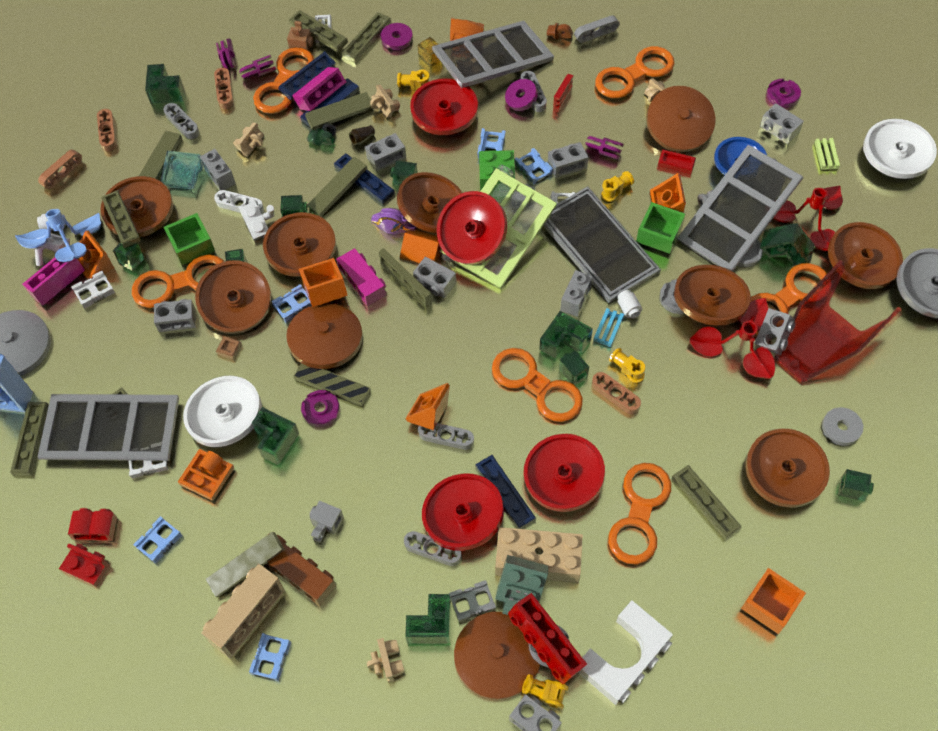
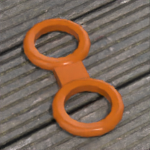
M650 46L644 48L637 54L635 64L625 69L609 67L598 73L595 79L596 88L605 97H625L632 92L635 83L646 78V76L662 77L670 73L675 65L674 57L671 52L662 47ZM658 54L663 56L668 64L662 69L653 70L646 67L642 60L647 55ZM620 75L626 79L628 85L622 90L612 91L607 89L602 81L606 76Z
M295 47L283 51L278 56L276 61L277 70L279 71L278 76L274 82L260 86L253 96L254 105L258 110L274 114L288 108L292 100H289L286 96L282 103L275 106H267L260 99L269 90H279L278 88L282 83L299 71L288 70L283 66L284 61L288 57L301 55L308 60V64L314 60V56L310 51Z
M202 255L195 258L188 265L186 271L169 275L159 270L148 271L141 274L134 281L132 297L140 306L154 308L156 303L168 302L173 294L192 288L196 290L198 282L193 279V273L198 266L204 263H214L217 265L225 261L215 255ZM158 278L167 283L165 293L157 299L148 300L140 296L141 286L150 279Z
M811 263L798 264L787 273L785 288L775 295L771 293H758L751 296L750 302L766 298L768 302L775 304L780 312L789 314L788 309L800 301L816 302L823 299L830 290V278L826 271L818 265ZM800 272H812L821 279L822 289L814 294L803 293L796 288L793 279ZM784 320L778 321L776 327L782 326Z
M509 348L503 350L495 357L492 363V373L498 383L513 389L525 387L535 394L539 411L545 418L556 422H565L579 414L583 403L580 390L568 381H551L537 371L536 361L529 352L521 348ZM512 356L520 357L528 363L529 372L522 379L510 380L500 372L502 361ZM557 388L565 389L573 395L575 404L568 412L555 413L545 404L544 399L547 393Z
M640 463L627 471L624 477L623 488L626 496L632 501L629 516L616 522L608 535V544L611 552L617 559L626 564L637 565L644 563L654 555L657 549L658 538L655 530L648 522L652 508L660 506L668 499L672 483L665 470L653 463ZM641 472L656 474L663 484L662 493L652 499H644L638 496L632 488L634 476ZM628 526L642 529L649 539L647 550L638 555H629L623 552L617 543V535L620 530Z

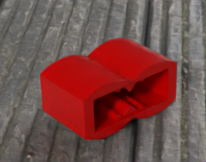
M80 508L79 510L72 511L68 535L72 540L113 541L117 517L110 509H100L99 511L92 512L90 509Z

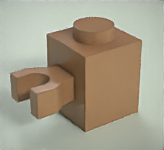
M295 21V27H291L287 37L289 48H304L309 51L314 41L313 37H311L310 29H303L302 22Z

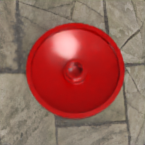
M454 79L432 80L423 84L413 94L410 103L411 115L414 122L426 132L436 135L455 134L468 128L475 120L478 113L477 96L469 86L461 88Z
M479 191L464 192L451 199L443 208L437 223V238L441 249L454 261L466 265L480 264L492 258L503 245L507 234V218L503 207L496 199Z
M557 434L547 437L532 448L525 460L524 480L527 490L536 502L550 510L569 512L583 508L598 496L604 485L605 465L602 455L594 444L578 435Z
M470 473L453 475L440 481L430 490L422 507L423 525L430 538L441 547L455 551L474 549L489 541L498 531L504 517V504L497 487L485 477Z

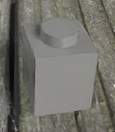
M320 500L317 506H313L309 515L312 525L315 526L311 533L313 540L321 543L326 531L335 535L344 517L341 509Z

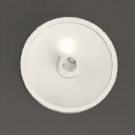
M887 119L876 123L868 131L863 143L864 153L870 164L883 174L895 178L907 179L924 174L932 166L937 154L936 144L932 136L916 123L903 119Z
M237 376L214 378L196 389L188 399L183 414L185 427L192 438L202 445L209 447L231 445L248 435L257 424L262 409L261 398L255 387L246 379Z

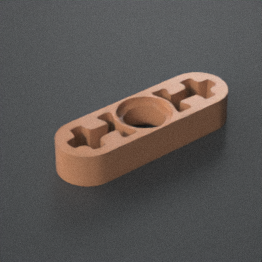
M218 68L214 72L218 104L222 109H229L234 104L231 77L228 69ZM223 86L228 87L226 90H220Z
M102 109L97 113L99 143L104 151H112L117 147L115 120L111 110ZM105 128H111L110 131L103 132Z
M73 149L66 152L40 175L38 179L39 184L46 189L53 188L81 163L82 155Z
M598 372L593 376L592 387L628 414H636L639 411L641 400L638 396L604 372ZM602 379L604 380V383H600V384L597 383L598 380H599V381H601ZM614 389H618L621 391L622 395L619 397H614L611 394V391ZM635 402V406H628V403Z

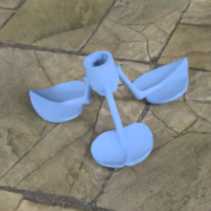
M51 209L45 214L48 220L46 222L47 229H39L23 235H15L21 246L29 249L37 248L47 242V238L51 237L52 228L54 231L60 232L66 247L59 249L55 253V258L60 262L71 261L74 258L84 256L87 249L80 242L69 245L62 230L64 225L66 224L75 235L80 233L83 236L85 230L93 234L101 228L100 214L97 213L72 227L65 219V216H62L59 209Z

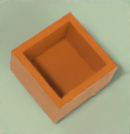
M334 258L299 269L303 286L312 307L348 296L343 277Z
M768 568L741 609L779 634L806 592Z

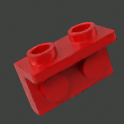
M69 543L67 548L70 551L59 567V570L97 587L110 566L104 560L105 556L96 551L92 554L81 544L77 543L74 546Z

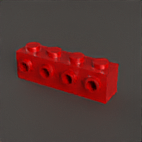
M532 593L517 602L508 612L511 622L522 631L525 640L532 644L539 658L549 666L554 678L560 681L562 685L587 665Z

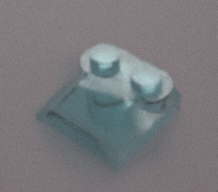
M167 151L161 182L171 188L194 189L198 174L203 168L200 159L201 155Z

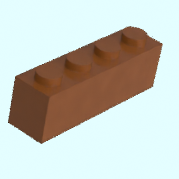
M277 535L285 550L265 565L317 605L321 606L336 587L333 581L334 577L326 570L320 571L317 568L318 565L312 559H304L301 556L302 553L296 547H288L285 539Z

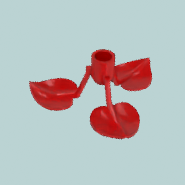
M840 185L824 189L815 188L811 198L808 197L798 210H796V206L791 201L787 200L773 219L785 223L795 220V214H799L809 203L812 209H819L818 231L811 233L810 242L815 248L828 251L829 242L835 231L821 229L823 208L836 210L842 206L843 198ZM765 205L766 211L768 212L770 208Z
M766 298L750 302L746 314L739 319L742 323L741 328L726 339L721 340V333L714 327L701 328L689 339L691 346L699 354L706 357H715L722 353L723 348L721 344H725L739 335L742 340L750 341L751 353L746 354L743 359L745 371L758 378L771 379L774 376L775 361L771 352L763 347H759L755 351L753 349L755 341L753 337L757 331H760L768 311Z

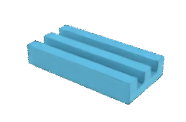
M606 308L593 341L611 347L624 314H617V311L613 310L611 312L610 309ZM610 316L611 318L605 329L602 339H600L599 336L605 325L607 317ZM614 319H618L609 342L605 341Z

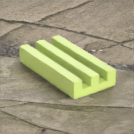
M823 138L822 141L816 139L814 143L821 170L839 169L840 163L833 138H829V140ZM821 146L824 147L825 158L827 159L828 165L825 164Z

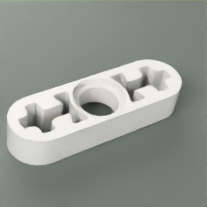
M220 190L215 194L216 204L220 208L240 213V207L255 201L261 214L264 212L263 203L260 199L226 190ZM237 201H244L240 206L235 205Z

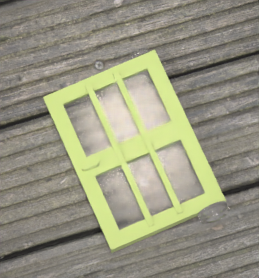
M499 165L480 191L496 199L505 211L507 234L504 243L492 258L483 263L466 265L456 262L499 289L503 287L557 206L556 202L514 179L513 171L504 165ZM442 249L440 250L441 258L448 263L454 261Z

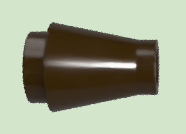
M372 125L352 129L349 133L350 141L353 145H361L372 135H375V129Z

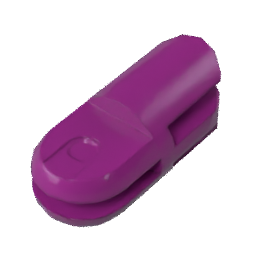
M229 38L226 39L227 44L224 40L220 41V44L216 43L218 57L224 68L230 70L229 65L232 69L235 67L233 44Z
M271 55L254 60L252 64L241 68L240 74L245 73L241 77L243 79L256 75L260 77L277 70L275 66L271 67L274 65L273 60L267 61L272 58Z
M593 136L587 137L588 140L601 144L598 146L585 142L587 147L598 150L601 155L619 160V156L605 152V149L621 154V149L607 145V143L623 147L624 143L605 137L603 140Z

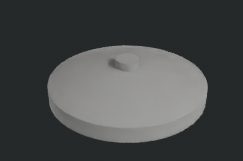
M926 248L911 253L902 262L897 272V285L901 296L909 306L917 312L933 318H938V249Z
M24 310L7 311L0 314V354L6 357L20 376L25 375L40 365L48 354L51 345L50 331L45 322L32 312Z

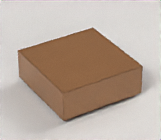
M224 336L216 353L217 355L234 360L242 343L241 341Z

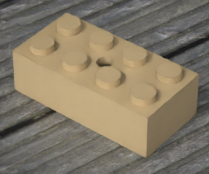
M499 527L495 575L501 576L506 557L511 555L548 565L546 580L579 583L583 534Z
M259 563L255 568H251L244 582L235 587L230 599L220 605L216 616L206 622L201 634L212 646L231 659L285 592L279 578Z

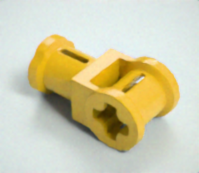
M423 69L411 71V74L399 72L397 75V86H411L412 90H417L422 84L429 82V72Z
M624 171L618 178L614 176L611 179L604 180L601 193L602 200L605 202L615 201L616 197L622 194L625 187L634 184L632 174Z
M617 348L611 354L609 361L622 368L621 372L628 377L630 382L637 384L644 380L645 364L643 361L635 359L632 355L628 357L622 352L621 348Z
M528 674L523 683L522 693L538 696V700L546 706L563 710L564 695L569 687L548 679L540 681L533 678V675Z

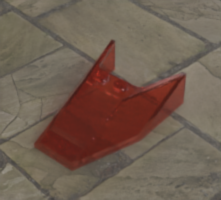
M841 260L799 303L793 316L795 328L788 336L787 348L782 351L781 355L775 354L774 356L779 363L802 383L860 354L902 316V309L898 307L887 319L864 331H860L832 309L829 304L845 270L844 263Z

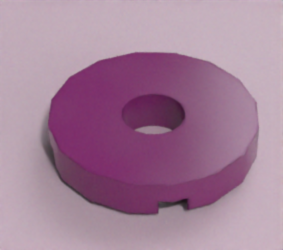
M391 23L381 32L382 44L386 48H392V50H403L413 40L411 28L403 23Z
M519 79L513 82L506 90V103L515 111L528 109L532 106L533 101L535 102L537 99V87L528 79ZM521 93H525L523 97L518 98Z
M774 80L769 84L766 92L769 102L773 105L776 103L783 108L796 105L801 97L799 85L792 80Z
M317 390L308 394L307 398L303 400L301 412L304 420L309 425L325 427L337 420L340 414V404L337 397L329 391ZM319 405L326 407L322 412H317L315 409Z

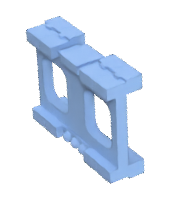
M482 128L481 144L478 147L477 153L478 159L479 151H485L486 148L503 151L506 131L502 130V133L489 132ZM488 135L498 136V141H487Z
M535 148L531 149V152L525 156L514 159L515 165L520 170H523L533 185L540 179L552 174L553 168L541 159L540 154ZM531 157L535 161L534 163L527 166L522 162V160ZM541 168L545 173L536 177L532 172Z
M301 284L291 289V293L288 292L283 295L284 297L280 296L272 301L273 307L277 309L285 323L291 321L300 311L312 306ZM304 293L307 300L299 304L294 297ZM285 302L289 303L292 309L282 313L279 306Z
M161 516L153 523V528H150L145 536L142 535L133 544L155 564L164 556L163 552H166V549L168 550L172 546L171 543L175 544L183 536L180 531L175 529ZM164 525L172 529V533L166 539L158 534V531ZM150 540L158 545L152 554H148L143 550L144 545Z
M262 633L258 644L259 648H257L258 652H256L249 673L279 682L283 671L281 665H283L285 655L289 653L292 642L288 639ZM269 640L281 642L278 653L266 651ZM262 661L274 663L271 674L259 672Z

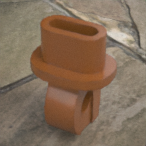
M555 23V25L548 26L547 36H553L554 39L572 38L573 31L567 24L559 25V23Z

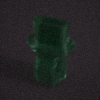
M319 128L316 131L311 130L307 137L308 142H313L317 146L321 144L334 145L336 141L330 132L322 131Z

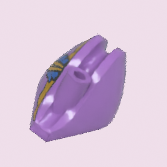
M383 208L379 213L372 215L371 218L372 223L388 234H401L411 229L416 230V227L407 221L400 210L396 208Z

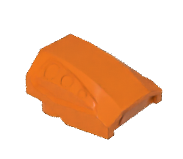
M451 18L450 41L484 31V24ZM483 40L472 43L478 51H483ZM465 45L455 48L457 50L464 49L469 51Z

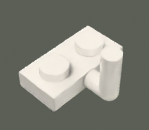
M255 201L239 208L253 240L256 241L263 238L268 230L265 220L274 217V207L268 205L267 212L261 214Z
M51 233V237L47 238V242L44 245L34 248L37 266L44 264L43 249L46 248L57 252L59 249L66 247L62 236Z

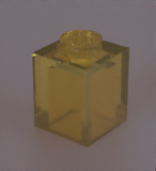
M431 37L418 44V56L430 67L440 62L439 58L432 51V46L438 45V43Z

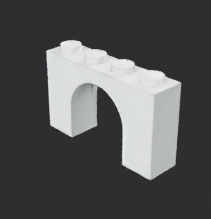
M632 600L618 615L616 622L638 641L641 648V659L630 668H616L608 664L590 648L582 657L587 665L578 672L615 705L619 701L622 703L626 701L631 694L629 689L633 684L638 686L645 677L643 672L647 667L651 670L659 660L657 655L661 651L665 653L672 645L670 640L673 634Z

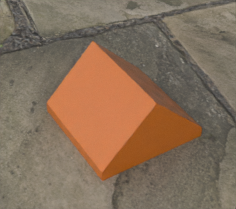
M679 173L650 190L653 203L684 213L686 201Z
M414 229L405 232L399 258L418 265L424 257L437 262L441 253L437 236Z
M85 230L80 243H83L87 250L85 255L77 258V260L85 269L83 272L85 277L93 279L92 275L100 271L106 274L114 269V266L107 253L92 234Z
M446 383L421 393L405 418L407 422L434 430L448 405L450 385Z

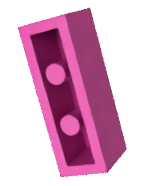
M327 67L292 96L300 110L311 111L344 85L346 81L339 68Z
M354 248L336 259L339 270L367 306L386 296L384 280L376 276L375 269L372 265L369 266L366 263V258L362 253L359 254Z
M54 257L22 285L43 306L83 273L85 269L77 258L67 262H60Z

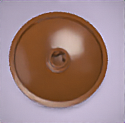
M672 86L662 90L653 98L647 111L646 121L651 136L662 147L674 152H690L700 148L708 141L714 131L716 117L712 104L701 92L687 86Z
M429 172L415 173L407 177L400 185L397 193V204L402 215L412 225L427 232L437 233V223L443 208L451 199L461 194L462 191L455 183L444 176Z
M136 176L127 178L115 184L105 194L107 195L118 190L139 237L147 236L159 230L169 220L173 211V199L170 191L165 184L152 177ZM102 200L100 208L102 219L109 230L117 234Z
M293 213L278 219L269 227L263 239V251L270 266L288 276L299 277L300 268L331 259L336 250V238L331 225L322 217L311 213Z
M854 222L842 226L835 232L828 246L829 260L835 271L847 282L865 289H878L889 285L897 277L898 269L903 262L901 249L895 239L882 228L870 223Z
M225 261L210 268L200 279L195 294L196 306L203 320L215 330L229 334L242 333L256 327L265 318L271 304V290L267 279L255 266L243 261Z
M698 265L685 270L678 277L674 289L675 301L679 308L690 318L708 325H727L738 321L746 314L751 300L749 288L744 280L736 273L716 265Z
M324 303L314 307L310 306L300 311L291 320L286 335L288 348L293 357L300 363L317 369L334 368L348 362L360 349L363 337L361 323L357 316L349 309L331 303Z
M775 429L762 434L754 441L746 457V473L750 484L761 497L778 506L801 507L813 502L824 491L829 480L830 468L825 452L814 439L797 430Z
M488 612L475 617L465 625L456 640L454 661L459 678L471 692L479 697L496 701L514 698L522 693L523 683L527 675L531 674L533 678H536L540 664L533 659L529 651V643L525 640L524 634L511 622L510 616L503 614V612Z

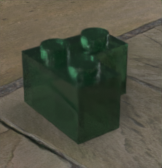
M164 64L147 65L145 91L150 104L183 102L184 86L180 75L168 76Z
M795 223L764 230L760 248L768 258L786 255L793 265L811 263L815 245L799 224Z
M559 311L541 336L539 350L556 359L563 347L567 345L582 354L591 341L593 328Z
M262 407L252 421L255 432L264 437L257 448L261 457L279 465L299 435L296 423Z
M428 594V615H406L405 637L407 644H450V594Z

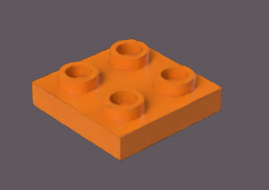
M199 449L178 480V483L214 501L232 473L234 466L224 461L222 457L212 451L205 452Z

